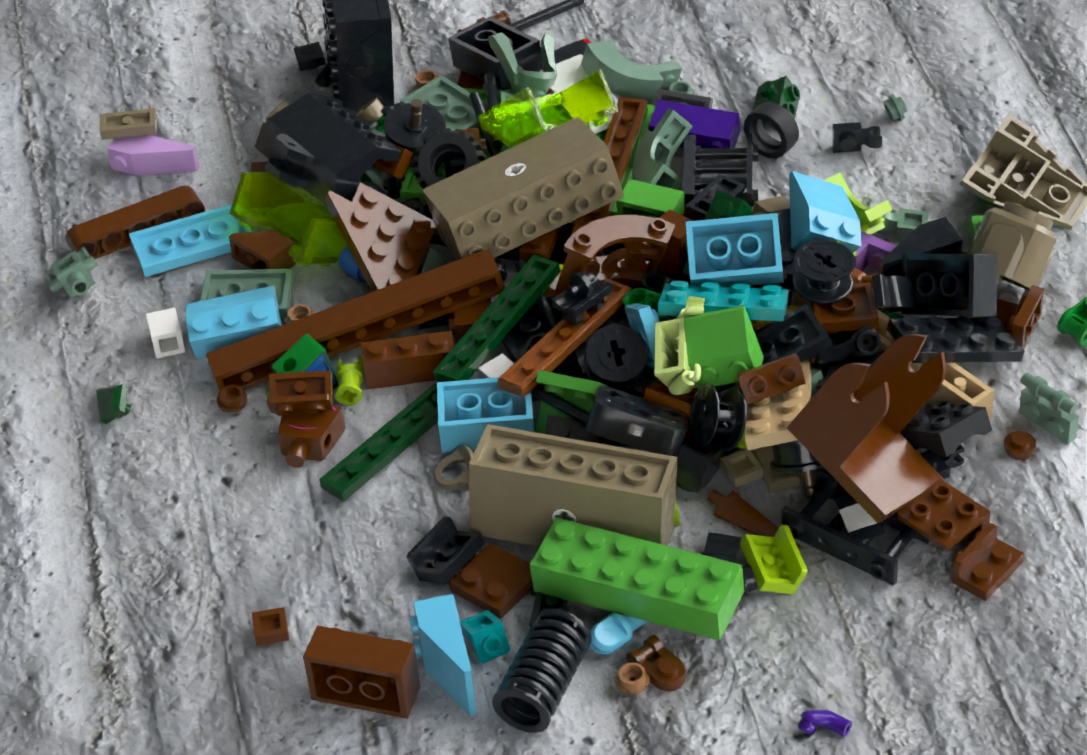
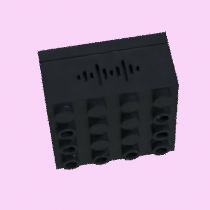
M322 0L324 8L323 26L325 30L324 45L325 51H327V64L330 67L329 73L333 98L342 101V106L351 110L359 109L375 98L383 106H393L392 21L388 0Z

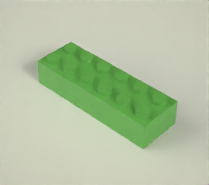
M557 517L530 563L533 588L536 592L719 641L744 593L741 564Z

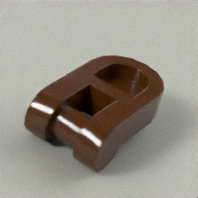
M651 635L644 640V645L641 648H633L626 654L628 663L642 665L645 668L646 674L649 675L650 683L660 690L674 691L685 682L684 663L666 649L661 640L655 635ZM651 656L656 659L653 663L647 660Z

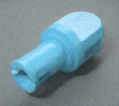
M612 613L595 624L590 630L592 637L590 648L596 654L604 656L612 654L630 642L633 637V631L648 623V621Z

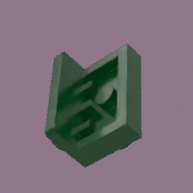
M787 76L774 81H766L758 87L753 110L765 102L776 103L790 112L795 119L800 100V91L795 84L791 83ZM761 119L763 126L769 124V122Z

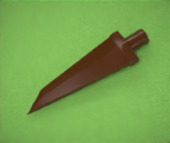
M714 489L707 497L708 501L717 506L714 516L754 535L774 537L779 529L735 491L724 496ZM796 542L798 548H803Z

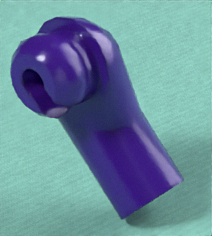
M805 710L800 715L802 718L798 723L800 730L811 735L816 732L817 726L820 725L846 737L852 727V721L830 710Z

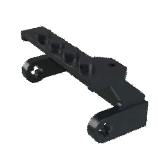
M307 93L262 123L255 148L269 159L265 169L275 178L294 187L305 189L326 207L324 199L329 190L351 201L360 184V177L378 159L398 161L401 150L386 140L384 133L373 130L370 127L371 123L356 117L357 113L343 107L342 101L333 97ZM361 182L387 196L386 192L378 185Z

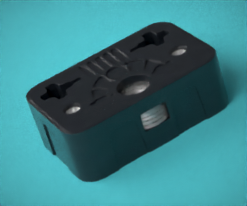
M599 386L585 429L596 436L639 450L677 457L687 431L689 416L683 411L611 387Z

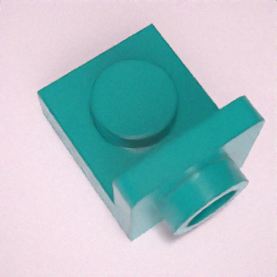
M489 610L460 621L463 636L473 644L480 663L488 662L510 652L503 623Z

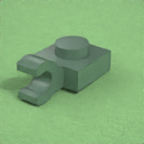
M900 208L899 214L888 212L883 215L886 220L884 221L885 228L876 233L885 235L896 230V236L907 237L919 225L928 222L929 212Z

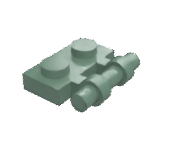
M1029 373L1023 374L1020 383L1026 387L1021 390L1019 413L1027 420L1048 431L1052 436L1059 438L1066 444L1071 443L1077 436L1079 416L1075 414V411L1078 408V404L1070 400V396L1064 391H1056L1048 386V382L1040 376L1034 377Z

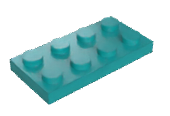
M672 281L670 284H665L658 302V315L678 316L680 311L686 307L687 297L694 296L705 298L704 313L744 305L750 320L784 321L789 290L781 289L777 285L750 288V285L734 284L732 287H721L718 283L705 282L700 286L688 285V282Z

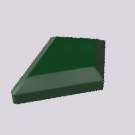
M121 384L96 390L101 422L107 424L120 415L126 416L129 413L131 406L126 403L127 386Z

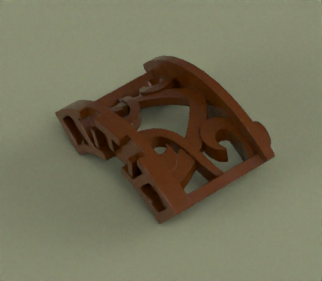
M616 215L600 218L582 226L565 243L563 251L568 253L561 273L549 287L547 296L555 298L571 286L569 278L577 271L585 275L592 273L601 282L610 279L628 287L641 288L643 275L650 271L659 270L675 225L662 218L640 215ZM616 243H622L626 247L618 249L608 256L595 257L602 249ZM654 244L659 245V249H654ZM645 258L654 259V262L646 261Z

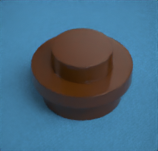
M238 385L224 386L220 389L217 396L219 409L228 413L243 409L248 402L247 394Z
M1014 431L1005 437L1004 448L1009 457L1015 460H1025L1035 451L1036 439L1028 432Z

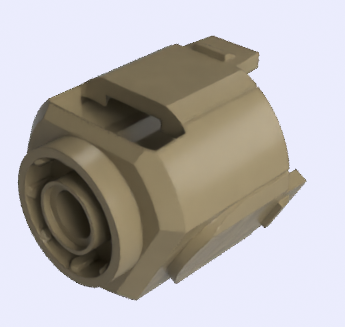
M1006 201L1002 210L992 208L985 212L967 254H998L997 285L1000 280L1006 281L1025 289L1022 296H1027L1032 285L1039 287L1054 254L1056 237L1054 232L1050 230L1054 222L1035 211Z

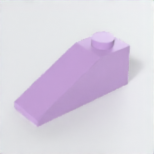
M152 135L114 139L107 147L111 169L135 176L195 172L199 169L195 146Z

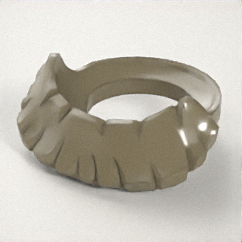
M458 446L452 451L451 455L442 459L437 465L435 480L441 488L445 490H457L459 488L464 491L469 490V462L474 453L468 446ZM453 462L466 463V470L457 478L445 480L441 477L442 470L448 464Z

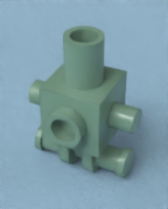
M82 247V250L79 252L73 251L50 265L51 269L44 271L50 281L47 284L53 293L64 287L70 298L76 295L83 296L95 284L89 271L99 265L93 256L90 257L85 247Z

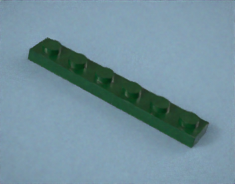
M533 255L433 370L435 380L440 382L468 380L560 273L559 263Z
M437 382L319 479L321 488L344 502L437 424Z

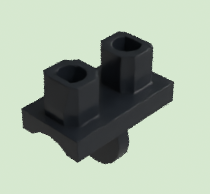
M577 271L569 278L571 286L552 299V306L562 312L564 321L577 326L584 321V311L587 309L598 311L605 306L604 297L613 291L612 284L601 282L592 273L585 275Z

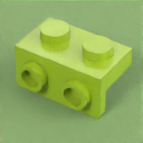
M781 525L774 537L744 535L740 545L752 569L759 590L794 594L805 579L808 570L789 527Z

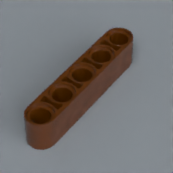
M184 185L76 225L67 231L65 240L72 252H79L82 250V247H85L90 257L93 256L94 259L131 246L129 233L205 212V206L193 188Z

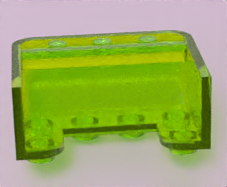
M598 70L561 92L534 98L531 88H526L479 115L477 118L483 130L509 148H512L576 117H579L589 128L593 125L594 127L602 126L610 122L609 116L617 113L619 110L603 71Z
M242 172L229 212L230 215L239 220L241 226L254 229L256 226H264L273 229L284 237H289L296 245L290 247L289 255L293 258V262L298 265L320 264L330 266L331 263L339 261L341 251L348 247L325 205L305 189L279 181L269 172Z

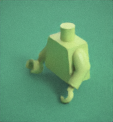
M688 296L685 309H682L675 319L655 323L654 375L668 387L673 395L689 393L692 388L697 387L696 382H698L701 376L699 364H694V372L691 371L688 364L683 320L684 317L704 313L705 298Z

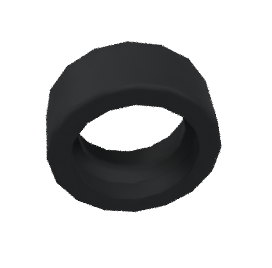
M765 102L759 105L744 120L743 130L746 139L747 134H752V145H758V153L767 158L777 159L782 157L798 141L799 129L797 122L790 112L776 103ZM761 119L775 127L781 141L772 138L766 132Z

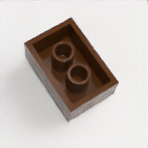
M317 625L303 655L311 700L408 719L421 688L413 643Z

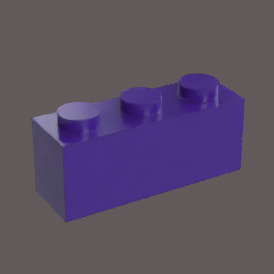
M664 100L657 101L649 123V131L653 132L667 109H672L692 125L687 135H696V145H701V148H735L741 131L739 113ZM684 140L680 144L679 148H684Z

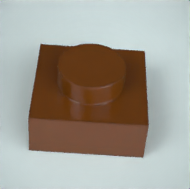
M285 607L252 612L256 646L290 641Z

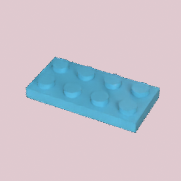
M239 202L132 232L129 233V237L143 274L147 277L231 252L229 242L231 234L252 231Z

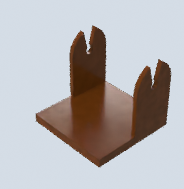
M909 334L898 338L885 350L870 369L871 364L857 362L842 366L829 377L787 427L798 441L877 523L882 522L906 507L937 480H944L900 434L904 427L937 392L945 379L946 361L944 352L920 366L918 372L914 371L911 367V362L917 358L928 335Z

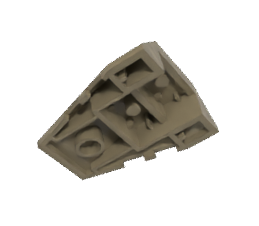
M1008 114L987 148L964 176L960 185L985 201L1004 206L1006 201L1018 204L1051 219L1055 225L1071 230L1087 206V183L1071 167L1066 169L1056 159L1058 154L1052 148L1047 150L1037 140L1039 135L1032 128Z

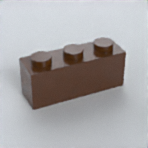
M452 331L362 342L361 348L367 390L436 381L433 370L454 347Z

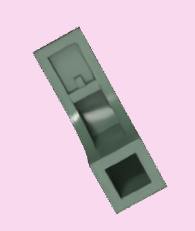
M611 40L587 43L581 62L589 77L607 91L621 97L647 101L656 100L658 89L668 90L672 83L679 80L682 71L678 61L657 65H641L629 61L619 53Z
M667 109L653 132L647 130L633 160V176L635 180L677 189L683 179L670 169V164L676 150L692 128V125L674 110Z

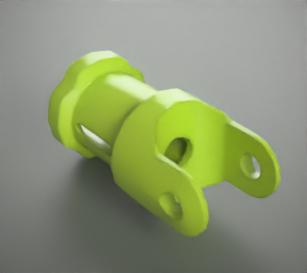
M358 355L356 363L343 365L341 358L338 359L336 379L339 385L335 390V399L346 406L356 405L362 399L360 384L364 378V365L361 355Z

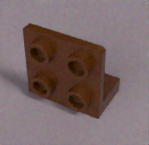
M1032 285L1027 296L1021 297L1019 304L997 299V316H993L1001 321L1023 349H1025L1042 315L1044 288ZM985 316L972 317V318H984Z
M939 479L906 507L898 512V519L943 550L948 551L964 537L972 540L978 531H983L990 524L991 511L942 479Z

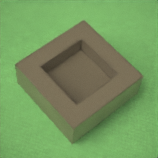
M744 449L720 458V467L735 488L763 478V467L751 450Z

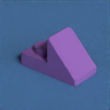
M861 231V247L856 251L854 268L863 271L867 266H871L880 270L881 260L896 245Z

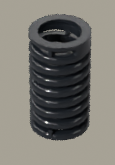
M545 609L537 614L533 625L530 627L507 674H505L492 699L493 708L503 721L518 730L531 733L542 732L548 728L551 717L554 716L557 706L563 698L562 696L565 695L572 677L575 675L577 667H579L592 641L591 633L583 621L575 615L560 609Z

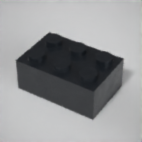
M488 17L448 38L453 66L485 82V75L487 73H494L497 89L501 91L511 89L512 87L499 59L490 47L488 37L502 32L509 38L517 64L523 70L534 72L542 70L540 40L493 17Z
M902 254V276L912 279L916 309L901 311V314L969 317L997 316L998 254Z

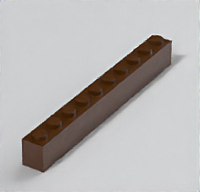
M486 249L209 352L206 355L219 390L227 385H238L242 390L269 381V374H273L272 365L307 333L325 349L328 358L360 347L362 342L379 340L499 295L504 290L500 270L490 250Z

